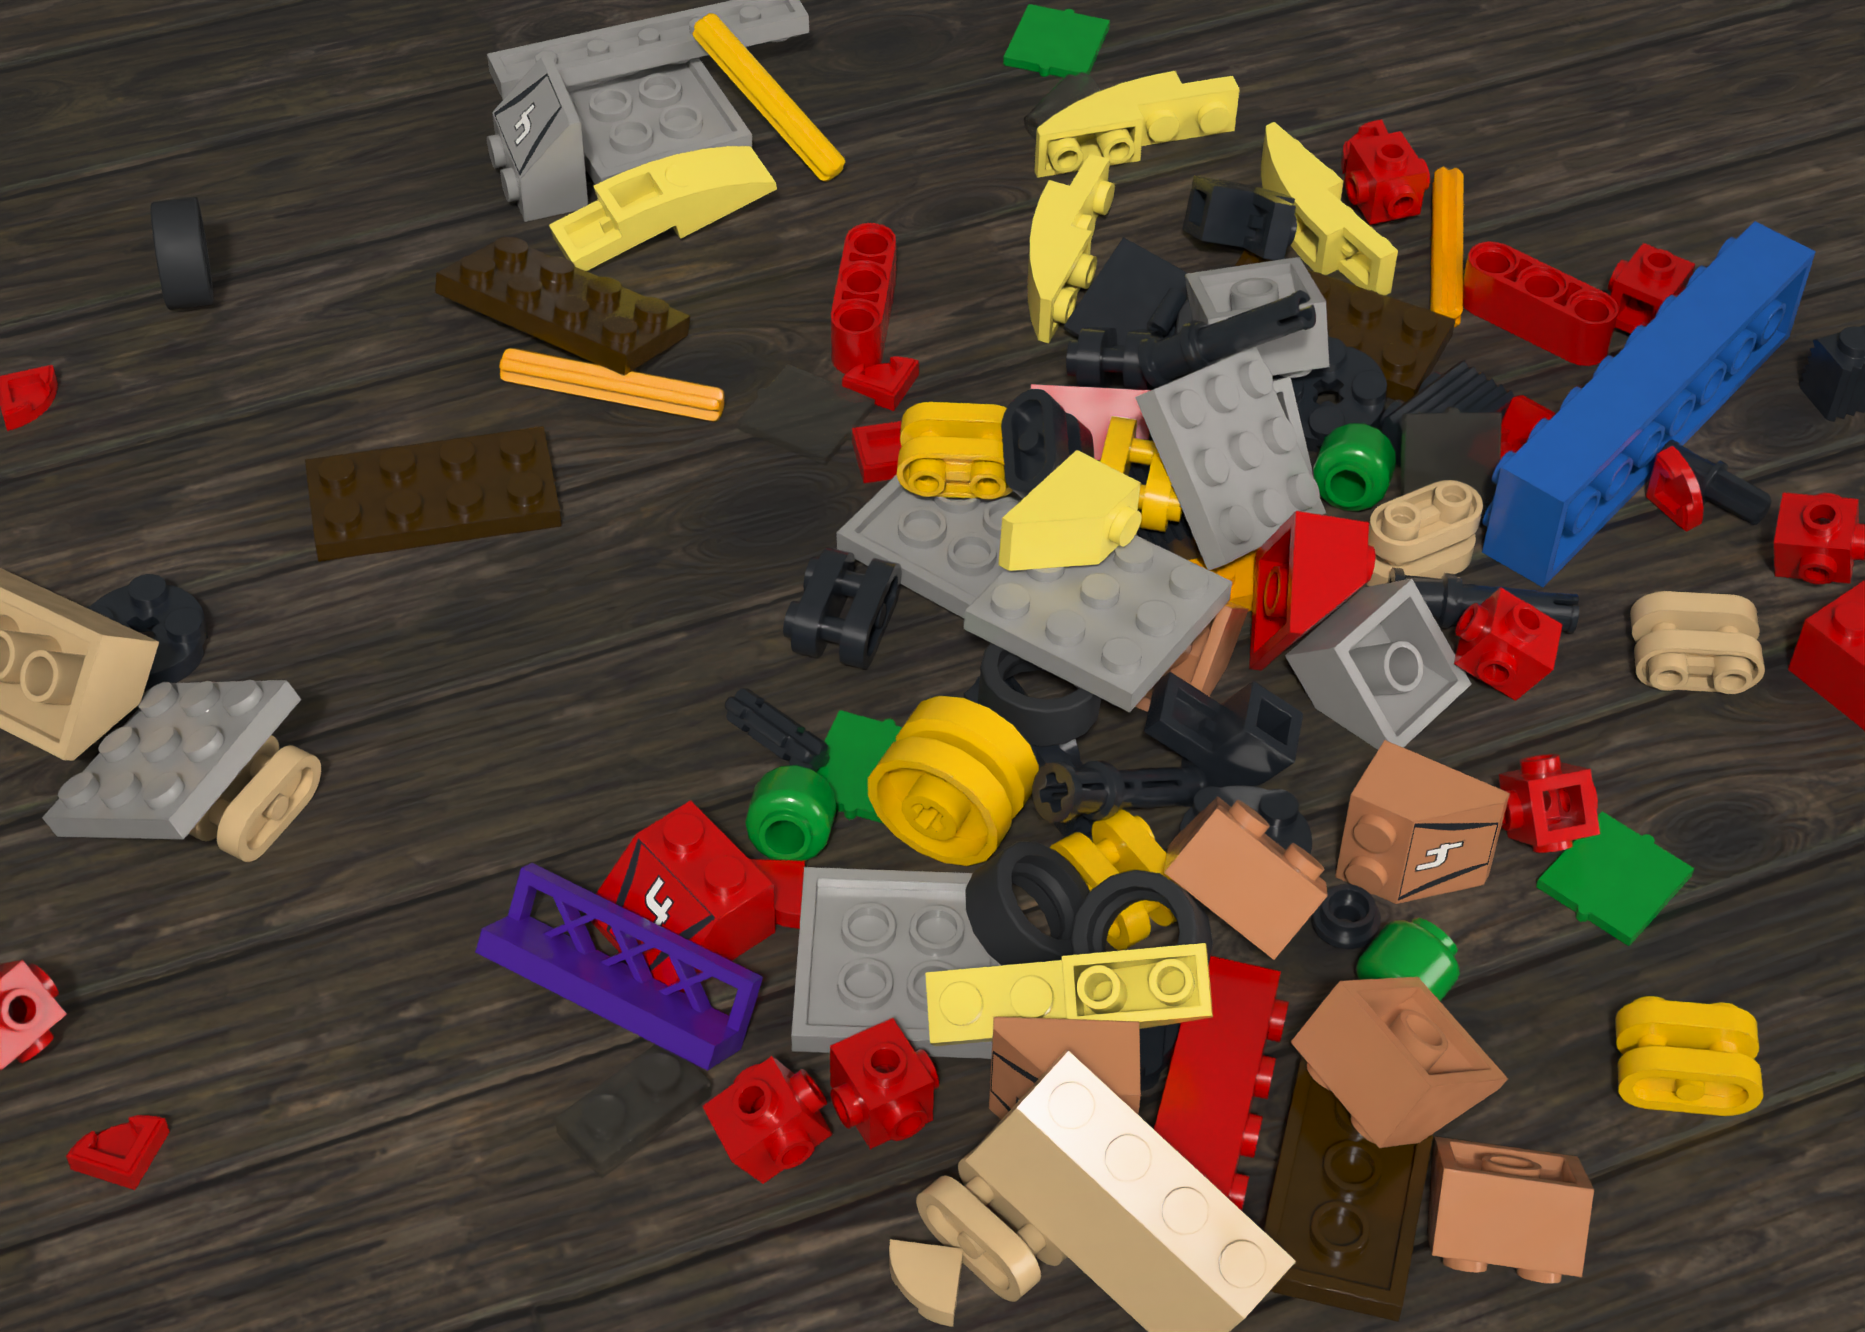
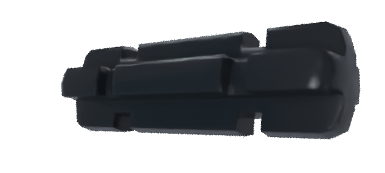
M740 688L735 696L727 698L724 705L725 709L728 710L727 720L742 731H749V736L783 760H790V765H799L817 772L820 767H825L830 757L827 754L828 745L825 741L812 732L805 731L806 728L770 703H764L765 700L750 689Z

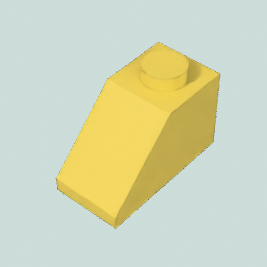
M1076 450L1002 517L998 565L1008 571L1100 564L1119 545L1122 547L1126 546L1136 535L1142 518L1141 513L1137 511L1141 482Z

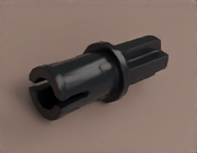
M1673 439L1664 445L1661 451L1674 446L1688 462L1698 481L1703 505L1710 501L1752 525L1759 524L1768 513L1772 504L1770 495L1728 472V464L1720 460L1715 464L1693 453Z

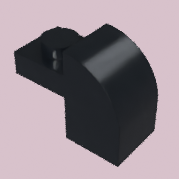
M1194 175L1182 230L1201 241L1239 246L1263 259L1281 260L1285 258L1286 249L1292 244L1296 235L1295 198L1256 186Z
M1169 672L1154 685L1144 732L1183 756L1181 767L1186 765L1199 767L1205 774L1207 787L1257 786L1270 780L1295 763L1303 713L1255 681H1252L1220 704L1177 675Z

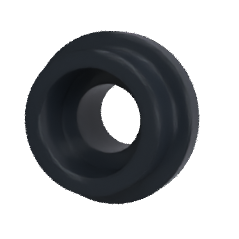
M1340 884L1330 888L1327 891L1328 896L1312 915L1313 927L1318 936L1326 943L1342 949H1357L1371 943L1377 936L1381 923L1380 911L1372 895L1362 887L1352 884ZM1340 919H1347V920H1350V921H1352V922H1346V921H1342V920H1340Z

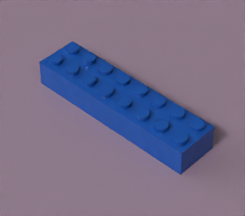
M1756 221L1737 239L1734 237L1728 238L1719 250L1716 259L1708 267L1699 266L1689 279L1686 288L1677 297L1674 295L1668 296L1660 306L1656 317L1646 327L1643 325L1637 326L1629 336L1624 348L1615 357L1611 355L1606 356L1597 367L1593 378L1583 388L1574 387L1566 396L1560 410L1550 420L1546 418L1541 419L1531 431L1527 442L1516 453L1508 451L1501 458L1492 476V482L1497 485L1495 496L1483 518V525L1487 527L1482 553L1537 585L1544 587L1651 478L1657 453L1662 450L1664 445L1673 439L1683 446L1790 337L1816 251Z

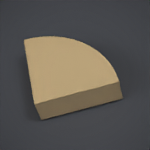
M890 1239L889 1265L891 1278L895 1285L918 1308V1313L935 1323L953 1327L963 1263V1249Z

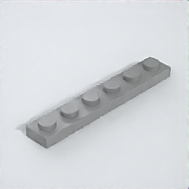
M730 0L488 53L489 72L504 100L541 57L552 55L565 87H579L594 80L617 75L629 76L640 70L666 64H682L690 59L709 55L693 37L695 23L709 13L716 14L745 47L765 42H781L792 36L809 33V15L800 0Z

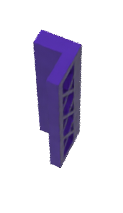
M534 863L521 867L508 916L481 929L475 953L707 1071L741 1050L763 979L762 976ZM537 890L554 898L564 924L552 928L530 917ZM579 910L586 914L581 916ZM598 919L610 925L622 952L608 956L596 950L585 923ZM568 931L570 936L564 934V932ZM636 939L642 941L643 943L638 945ZM656 948L668 954L680 980L666 985L654 979L642 952ZM626 960V962H627L628 965H626V964H624V963H622V962H620V961ZM694 968L700 970L701 972L696 973ZM714 977L738 989L730 1016L711 1007L700 983L701 981ZM684 989L686 994L680 992L679 990Z

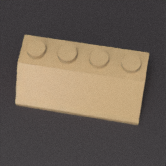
M0 568V728L62 760L74 761L140 704L159 641Z
M1065 1050L965 1159L979 1175L1148 1332H1230L1248 1316L1296 1262L1068 1050Z

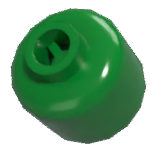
M1349 423L1337 427L1325 437L1313 467V477L1319 487L1320 496L1331 506L1343 511L1359 512L1372 508L1385 497L1396 467L1395 450L1389 438L1379 429L1370 425Z
M799 765L779 766L767 772L755 785L745 820L748 838L756 850L770 860L807 861L816 857L828 843L837 809L833 789L823 776L813 769Z
M1418 917L1414 918L1411 922L1405 920L1391 921L1360 957L1356 966V973L1359 980L1419 977L1441 1002L1460 975V968L1455 958L1458 949L1443 930L1425 919Z

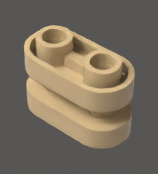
M1444 480L1378 506L1371 515L1368 545L1373 546L1375 549V567L1370 581L1366 584L1374 586L1387 583L1392 567L1402 568L1405 575L1442 578L1444 573L1456 574L1466 569L1472 559L1476 541L1475 532L1479 527L1483 509V501L1479 493L1465 483Z
M1660 591L1641 597L1632 606L1630 618L1632 636L1636 642L1634 648L1636 674L1645 685L1664 691L1690 690L1738 694L1753 687L1762 679L1765 668L1762 647L1757 641L1759 637L1757 610L1750 600L1728 594Z
M271 735L189 834L202 841H210L217 837V844L222 851L244 862H252L258 859L313 797L321 776L320 760L316 756L293 745L285 746L279 750L278 740Z
M971 1151L958 1163L959 1175L964 1186L949 1176H941L918 1194L916 1198L917 1208L928 1229L944 1246L962 1248L963 1264L997 1295L1005 1300L1015 1302L1041 1279L1040 1267L1035 1256L1052 1266L1059 1265L1067 1256L965 1161L972 1153Z

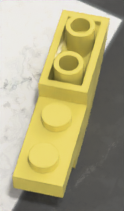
M1176 71L1124 82L1096 92L1053 115L1037 128L1035 174L1039 178L1079 171L1089 153L1109 158V166L1140 161L1141 146L1235 131L1239 87L1233 76L1182 84Z
M1273 122L1266 125L1261 160L1262 187L1295 198L1297 230L1291 247L1314 272L1328 275L1339 270L1358 287L1372 290L1382 295L1391 293L1398 250L1385 237L1378 234L1356 215L1350 207L1341 202L1343 180L1332 169L1324 165L1278 124Z
M751 146L700 149L648 162L594 185L598 198L597 201L549 224L554 240L566 259L572 261L575 267L588 271L672 227L681 239L777 190V186Z
M1089 153L1070 186L1049 180L1039 199L1031 227L1027 281L1030 317L1038 341L1045 343L1051 341L1060 323L1065 324L1075 310L1077 293L1080 288L1088 289L1092 283L1097 266V257L1090 255L1095 222L1099 214L1106 215L1108 213L1115 191L1114 183L1108 182L1109 158Z
M1206 943L1062 956V960L925 973L930 1044L934 1046L991 1042L994 1017L1139 1021V1029L1213 1017Z

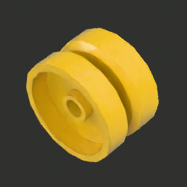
M936 696L919 703L897 734L896 741L891 744L869 775L868 797L880 820L897 838L911 848L943 863L969 866L987 861L998 848L1011 827L1012 819L1024 807L1032 794V786L1035 775L1039 771V765L1031 746L1017 729L990 708L965 698Z

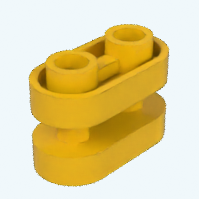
M922 402L907 409L903 414L901 422L900 443L902 447L899 451L897 466L899 483L909 492L924 497L996 499L1010 494L1013 490L1007 485L1005 480L1001 430L1002 418L1007 408L994 404Z
M1112 416L1100 462L1129 476L1131 463L1150 465L1146 485H1140L1138 509L1142 510L1140 528L1166 532L1169 520L1180 522L1182 507L1154 441L1136 438V419Z
M1119 809L1114 816L1107 820H1097L1092 826L1093 842L1084 834L1075 832L1050 846L1051 849L1056 850L1075 867L1090 891L1108 877L1131 870L1160 873L1177 884L1164 873L1167 853L1155 841L1149 825L1141 817L1132 816L1129 812ZM1149 900L1135 902L1119 913L1108 931L1107 942L1115 949L1123 951L1149 936L1151 930L1149 917L1164 927L1176 922L1177 919L1171 910L1160 902Z
M1646 996L1634 1000L1618 1011L1615 1018L1616 1045L1623 1054L1617 1065L1618 1088L1620 1096L1627 1103L1644 1109L1717 1116L1743 1114L1753 1110L1761 1103L1763 1099L1762 1074L1759 1064L1754 1060L1759 1052L1757 1021L1746 1010L1730 1003L1702 1004L1668 1001L1660 997Z

